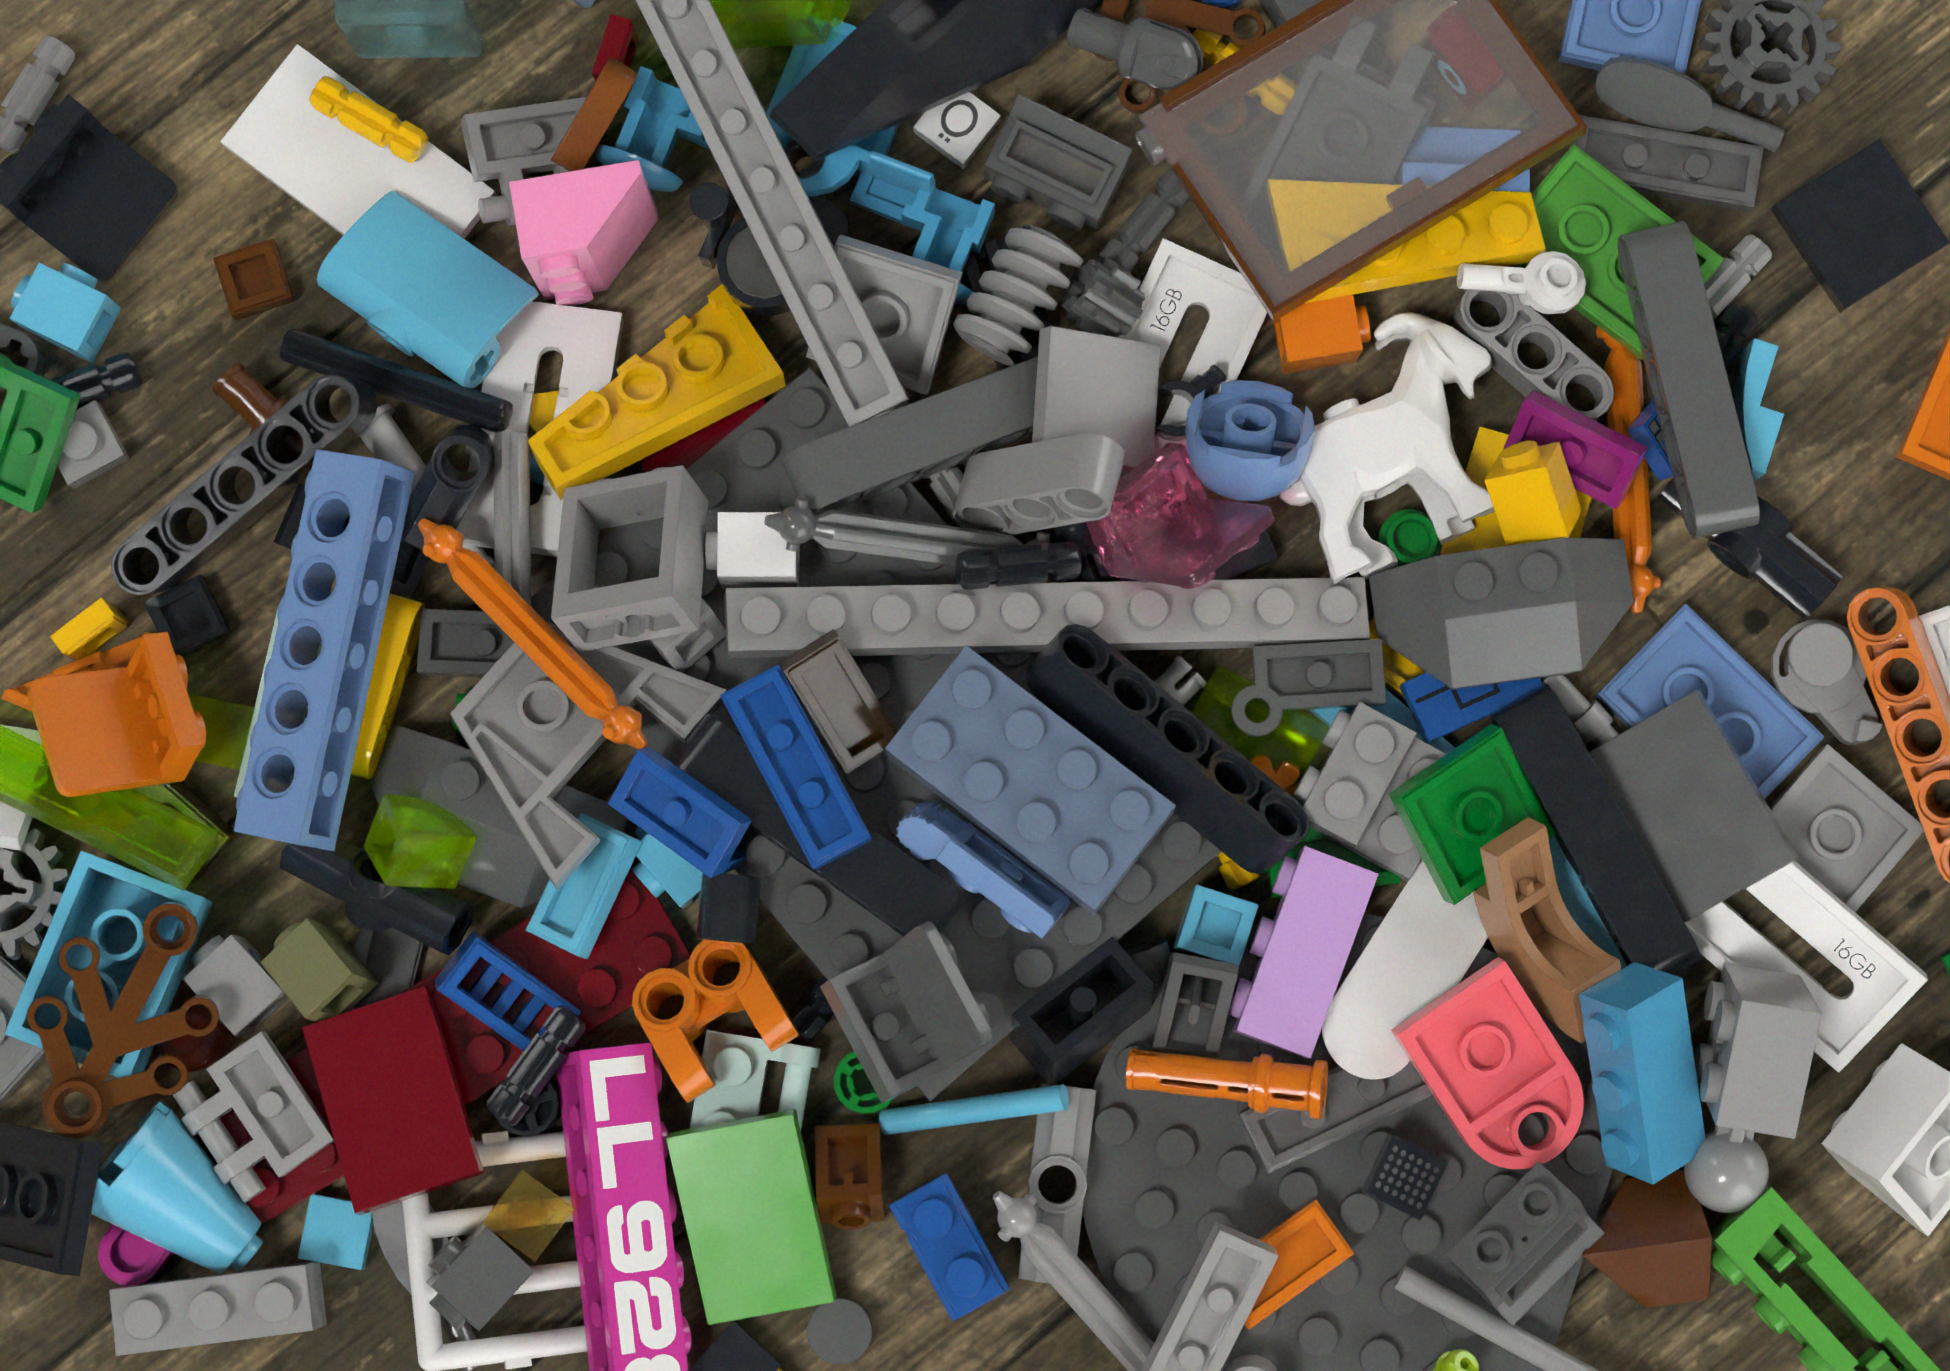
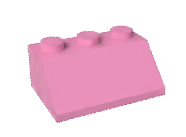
M639 160L509 182L521 258L545 301L555 299L556 305L573 306L587 303L593 300L594 292L608 290L659 220L657 207Z

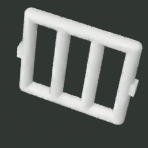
M508 1131L481 1134V1141H475L482 1167L566 1157L563 1131L509 1138ZM428 1193L402 1201L418 1363L423 1370L442 1371L503 1362L505 1369L532 1366L531 1359L587 1352L585 1325L443 1344L440 1313L429 1304L437 1292L426 1283L435 1273L428 1266L434 1257L433 1239L468 1235L480 1224L487 1226L491 1231L573 1222L570 1196L430 1213ZM578 1261L529 1266L534 1270L533 1274L513 1295L579 1287Z

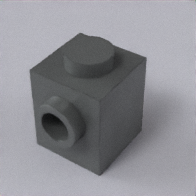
M480 1224L464 1242L457 1236L452 1237L429 1262L428 1266L435 1273L426 1283L437 1292L429 1304L457 1330L467 1320L474 1328L480 1331L533 1274L534 1270L487 1226Z

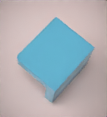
M1195 885L1191 888L1172 949L1183 953L1191 952L1216 961L1240 965L1258 904Z

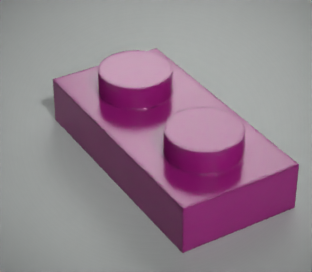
M1534 390L1525 398L1503 448L1505 449L1523 441H1535L1538 446L1560 442L1574 488L1614 509H1617L1624 501L1648 447Z

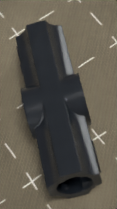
M1672 478L1657 497L1683 518L1674 479ZM1757 496L1760 512L1758 525L1706 536L1705 538L1708 539L1707 546L1714 556L1726 567L1741 577L1756 579L1795 614L1805 620L1826 600L1843 576L1791 533L1793 528L1790 522L1778 509Z
M337 836L334 851L287 843L281 852L280 869L345 902V914L349 921L357 927L371 931H381L393 927L449 956L462 943L467 929L472 924L473 906L408 873L409 862L407 858L393 847L374 844L359 848Z

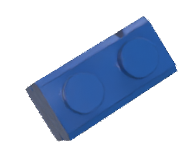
M947 1172L889 1204L901 1229L907 1234V1240L952 1322L1010 1290L1009 1283Z

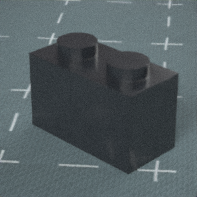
M1112 936L1012 1014L1011 1025L1014 1029L1010 1034V1040L1049 1086L1056 1085L1151 1010L1155 984Z

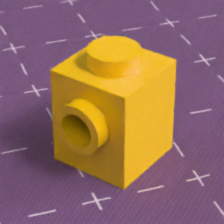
M1523 441L1513 444L1500 452L1484 479L1506 546L1567 538L1570 536L1582 513L1560 442L1538 446L1535 441Z

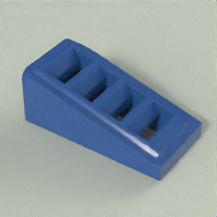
M474 930L468 935L435 980V985L439 992L523 1051L532 1040L524 1031L545 1003L553 1009L558 1006L568 1008L578 1016L581 1013L580 1009ZM482 957L489 964L470 990H467L460 983L478 959ZM503 972L511 979L492 1005L489 1006L482 999ZM525 988L533 995L514 1020L510 1022L503 1016ZM544 1026L541 1027L538 1034L543 1035L546 1031Z

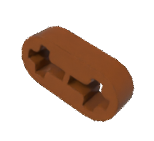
M613 57L609 58L556 148L551 161L568 171L582 170L632 87L638 72Z

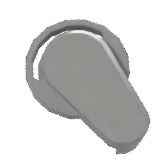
M1810 619L1792 626L1778 639L1771 655V676L1777 691L1793 707L1806 713L1815 714L1832 734L1845 745H1857L1874 738L1880 732L1883 724L1878 723V716L1863 686L1867 675L1851 632L1847 627L1831 620ZM1792 637L1788 647V654L1784 661L1785 677H1782L1779 674V656L1785 642Z

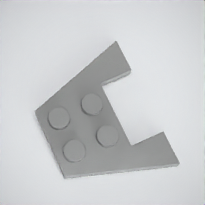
M547 622L612 687L618 705H626L632 708L636 705L639 706L683 743L687 741L706 714L712 715L723 703L720 695L727 692L726 689L613 646L578 652L557 625ZM514 642L454 708L450 715L555 889L558 890L600 843V840L594 832L553 798L605 741L606 738L602 734L603 721L587 716Z

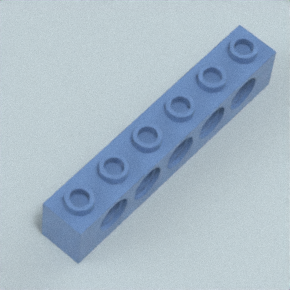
M318 449L315 451L312 469L305 481L306 497L298 533L295 535L291 546L292 562L286 590L278 606V627L271 659L268 661L264 671L265 687L259 715L250 736L251 752L244 784L237 796V816L234 832L323 850H335L413 486L414 471L382 459ZM350 515L348 526L344 530L345 522ZM336 578L335 588L331 593V586ZM322 642V649L319 656L317 657L318 647ZM308 705V714L304 720V712ZM294 769V779L290 785V777Z

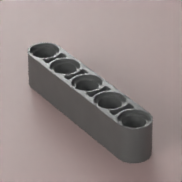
M1684 221L1619 235L1617 248L1620 267L1688 533L1693 539L1758 525L1760 512L1757 493L1691 232Z
M1038 356L818 438L792 450L781 459V462L797 497L809 500L807 508L814 515L828 510L839 511L964 463L975 454L998 450L1032 437Z

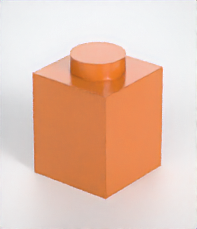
M1353 295L1304 303L1276 321H1273L1282 374L1357 362L1363 351L1362 343L1370 342L1371 339L1366 307L1364 304L1355 306Z

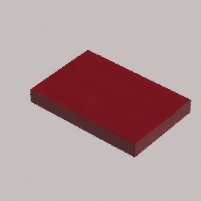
M422 986L302 1027L355 1214L363 1215L484 1174L430 988Z

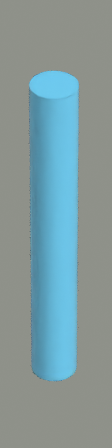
M1060 1084L882 1109L879 1113L880 1129L884 1135L1064 1111L1069 1108V1094L1066 1086Z

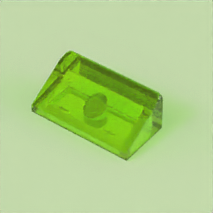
M1217 666L1191 713L1250 762L1256 756L1267 755L1271 760L1273 770L1276 771L1282 761H1291L1300 769L1299 777L1294 784L1298 783L1319 748L1328 729L1327 725L1302 710L1283 711L1279 725L1268 735L1253 737L1242 733L1233 723L1231 707L1237 694L1244 688L1253 686V684L1231 671ZM1253 699L1246 704L1245 715L1251 722L1261 723L1268 718L1269 708L1264 701Z

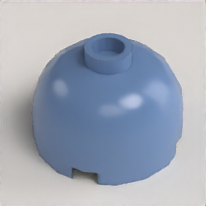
M1233 380L1222 383L1219 394L1211 395L1204 399V390L1195 396L1187 409L1185 427L1187 459L1194 473L1204 486L1221 496L1237 501H1259L1278 496L1299 479L1312 450L1315 428L1313 413L1306 406L1305 413L1303 414L1299 408L1292 405L1293 394L1282 387L1261 381Z

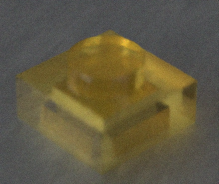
M521 1169L481 1223L536 1262L575 1208Z

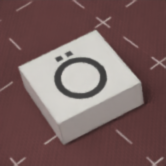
M968 92L925 111L913 127V130L917 136L964 169L1001 122V115Z

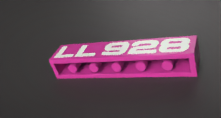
M651 1043L564 1053L566 1058L557 1069L589 1371H688L686 1354L689 1353L691 1348V1331L688 1321L681 1312L679 1289L684 1281V1268L679 1253L674 1249L672 1223L676 1218L677 1205L674 1192L667 1185L664 1159L669 1152L666 1140L668 1131L665 1124L660 1121L657 1094H659L662 1087L660 1064L656 1057L653 1056Z

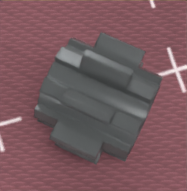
M1106 258L1102 264L1094 259H1089L1087 264L1081 265L1074 270L1075 273L1069 280L1071 282L1067 289H1063L1064 297L1060 302L1061 306L1068 312L1066 319L1075 324V328L1079 331L1118 337L1122 334L1127 335L1132 330L1131 327L1137 318L1140 319L1143 312L1141 308L1142 302L1145 300V294L1137 288L1140 285V280L1132 276L1130 271L1110 258Z

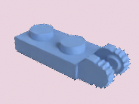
M926 800L923 804L920 802L910 811L911 814L907 813L898 822L900 825L896 828L898 830L896 837H899L900 841L898 843H902L904 849L909 848L910 854L918 860L936 859L948 868L949 876L957 885L972 893L980 892L1001 908V914L1008 923L1023 932H1033L1042 939L1071 903L1067 895L969 822H964L947 808L942 809L941 804L937 805L935 801L928 802Z

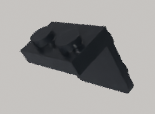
M68 94L59 105H51L40 115L34 125L33 133L35 135L20 153L9 155L0 164V205L98 281H107L115 274L178 196V187L172 179L107 130L87 108Z

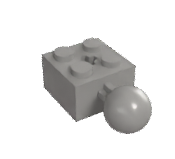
M1723 963L1720 981H1711L1708 985L1704 1003L1705 1020H1711L1707 1043L1698 1042L1695 1047L1694 1061L1697 1082L1700 1087V1099L1702 1102H1706L1716 1127L1715 1131L1705 1134L1706 1140L1698 1149L1695 1158L1684 1165V1175L1691 1194L1703 1206L1721 1213L1742 1211L1755 1202L1765 1191L1769 1178V1166L1765 1153L1753 1139L1755 1132L1792 1139L1796 1137L1822 1015L1800 975Z

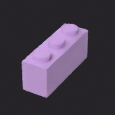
M1306 846L1299 850L1296 859L1288 856L1284 857L1272 888L1273 893L1282 896L1273 920L1262 916L1249 953L1259 956L1251 981L1240 977L1233 992L1228 1015L1237 1018L1232 1030L1233 1032L1298 1057L1311 1059L1378 873Z

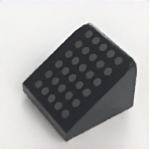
M1388 1133L1361 1192L1421 1221L1448 1161L1394 1133Z

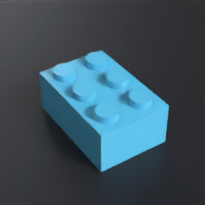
M81 851L4 1034L43 1049L39 1034L35 1033L27 1022V1012L30 1005L38 997L46 994L59 996L66 1002L69 1008V1019L64 1027L76 1061L83 1064L93 1044L71 975L64 972L59 964L60 949L67 940L75 936H86L97 943L101 952L97 968L110 1009L112 1010L147 945L143 937V924L147 915L159 904L177 902L188 907L195 915L198 925L196 938L187 951L170 957L136 1022L168 1013L213 902L202 896ZM166 916L159 921L158 931L163 938L175 940L183 934L184 926L179 918ZM74 945L67 952L68 962L75 968H86L92 962V953L85 945ZM46 1003L38 1006L36 1009V1019L42 1026L53 1027L60 1022L61 1014L55 1005ZM155 1045L118 1056L108 1074L122 1077L144 1071Z

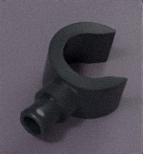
M1213 364L1202 376L1198 374L1190 382L1172 380L1163 383L1158 387L1157 394L1167 396L1179 395L1186 398L1191 404L1195 396L1204 390V399L1215 394L1214 389L1221 383H1224L1227 377L1217 365ZM1170 425L1157 426L1155 434L1164 440L1182 441L1186 439V425L1182 427Z

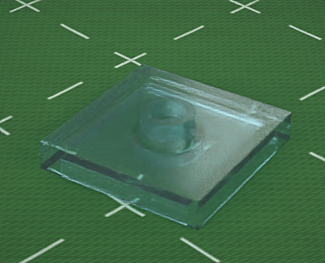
M335 0V21L360 59L478 57V55H481L482 34L466 0Z

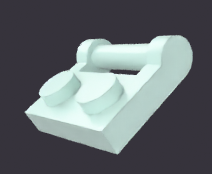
M707 1030L702 1059L716 1086L695 1098L690 1129L759 1116L768 1060L786 1063L778 1112L796 1109L801 1130L811 1068H818L821 1049L786 1043L771 1052L763 1039Z

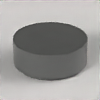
M836 1297L833 1303L819 1305L812 1313L807 1325V1338L810 1347L818 1357L832 1364H847L858 1359L868 1348L873 1332L872 1321L866 1309L855 1300L845 1297Z

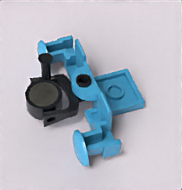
M809 8L766 113L833 247H835V243L840 235L848 237L849 222L843 211L832 202L824 199L823 196L824 194L834 192L846 184L853 176L858 178V181L850 198L851 205L921 231L912 257L963 272L971 251L977 254L981 251L995 216V203L983 199L981 205L939 190L936 188L933 173L887 156L899 124L815 161L809 169H802L801 173L797 171L795 167L797 161L803 157L811 156L770 118V114L829 53L857 28L854 25ZM640 66L624 106L628 115L615 147L597 145L595 150L596 160L603 166L639 160L650 190L673 192L679 189L683 181L665 168L677 138L679 137L702 147L710 148L680 88L656 80L652 70ZM711 182L702 183L694 188L690 195V208L695 216L704 221L709 230L698 254L702 265L715 269L717 264L719 278L724 289L736 305L750 314L770 317L790 311L745 218L731 226L739 206L729 186L726 192L721 186ZM960 283L954 305L965 306L968 297L974 292Z

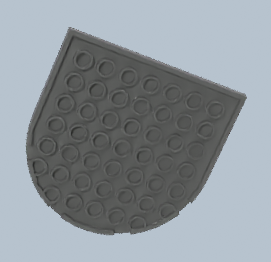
M1363 915L1335 994L1385 917ZM1259 924L1251 927L1239 965L1236 984L1240 977L1251 981L1259 956L1249 953ZM1481 948L1459 983L1498 957L1497 953ZM1194 954V955H1193V956H1195V957H1200V958L1209 959V958H1206V957H1203V956H1200V955H1197V954ZM1163 986L1154 988L1151 1010L1114 1039L1092 1086V1089L1097 1090L1086 1177L1087 1190L1083 1203V1219L1091 1250L1110 1294L1154 1343L1216 1221L1259 1239L1313 1199H1316L1355 1254L1251 1329L1247 1330L1243 1326L1221 1371H1224L1231 1361L1243 1355L1262 1356L1272 1362L1278 1371H1433L1438 1358L1444 1352L1455 1349H1464L1471 1352L1478 1361L1479 1371H1544L1393 1288L1397 1276L1404 1265L1502 1317L1460 1276L1446 1254L1532 1168L1507 1169L1484 1160L1463 1142L1434 1096L1431 1095L1268 1174L1239 1116V1113L1250 1109L1248 1102L1158 1091L1128 1090L1126 1088V1068L1131 1048L1152 1051ZM1536 1008L1578 1074L1584 1097L1583 1115L1574 1138L1559 1155L1542 1165L1579 1198L1588 1215L1596 1223L1613 1168L1605 1165L1601 1147L1602 1139L1596 1101L1592 1089L1593 1081L1586 1041L1579 1043L1568 1036ZM1231 1015L1227 1016L1217 1056L1218 1059L1252 1062L1254 1056L1260 1057L1261 1054H1269L1273 1056L1274 1062L1313 1066L1316 1060H1324L1328 1062V1071L1339 1066L1327 1051L1322 1036V1029L1311 1059H1304L1233 1032L1232 1030L1237 1018ZM1533 1112L1521 1121L1518 1135L1522 1144L1535 1145L1546 1137L1549 1130V1121L1546 1114L1543 1112ZM1388 1133H1394L1448 1161L1421 1221L1361 1192ZM1582 1256L1515 1325L1555 1346L1584 1257Z

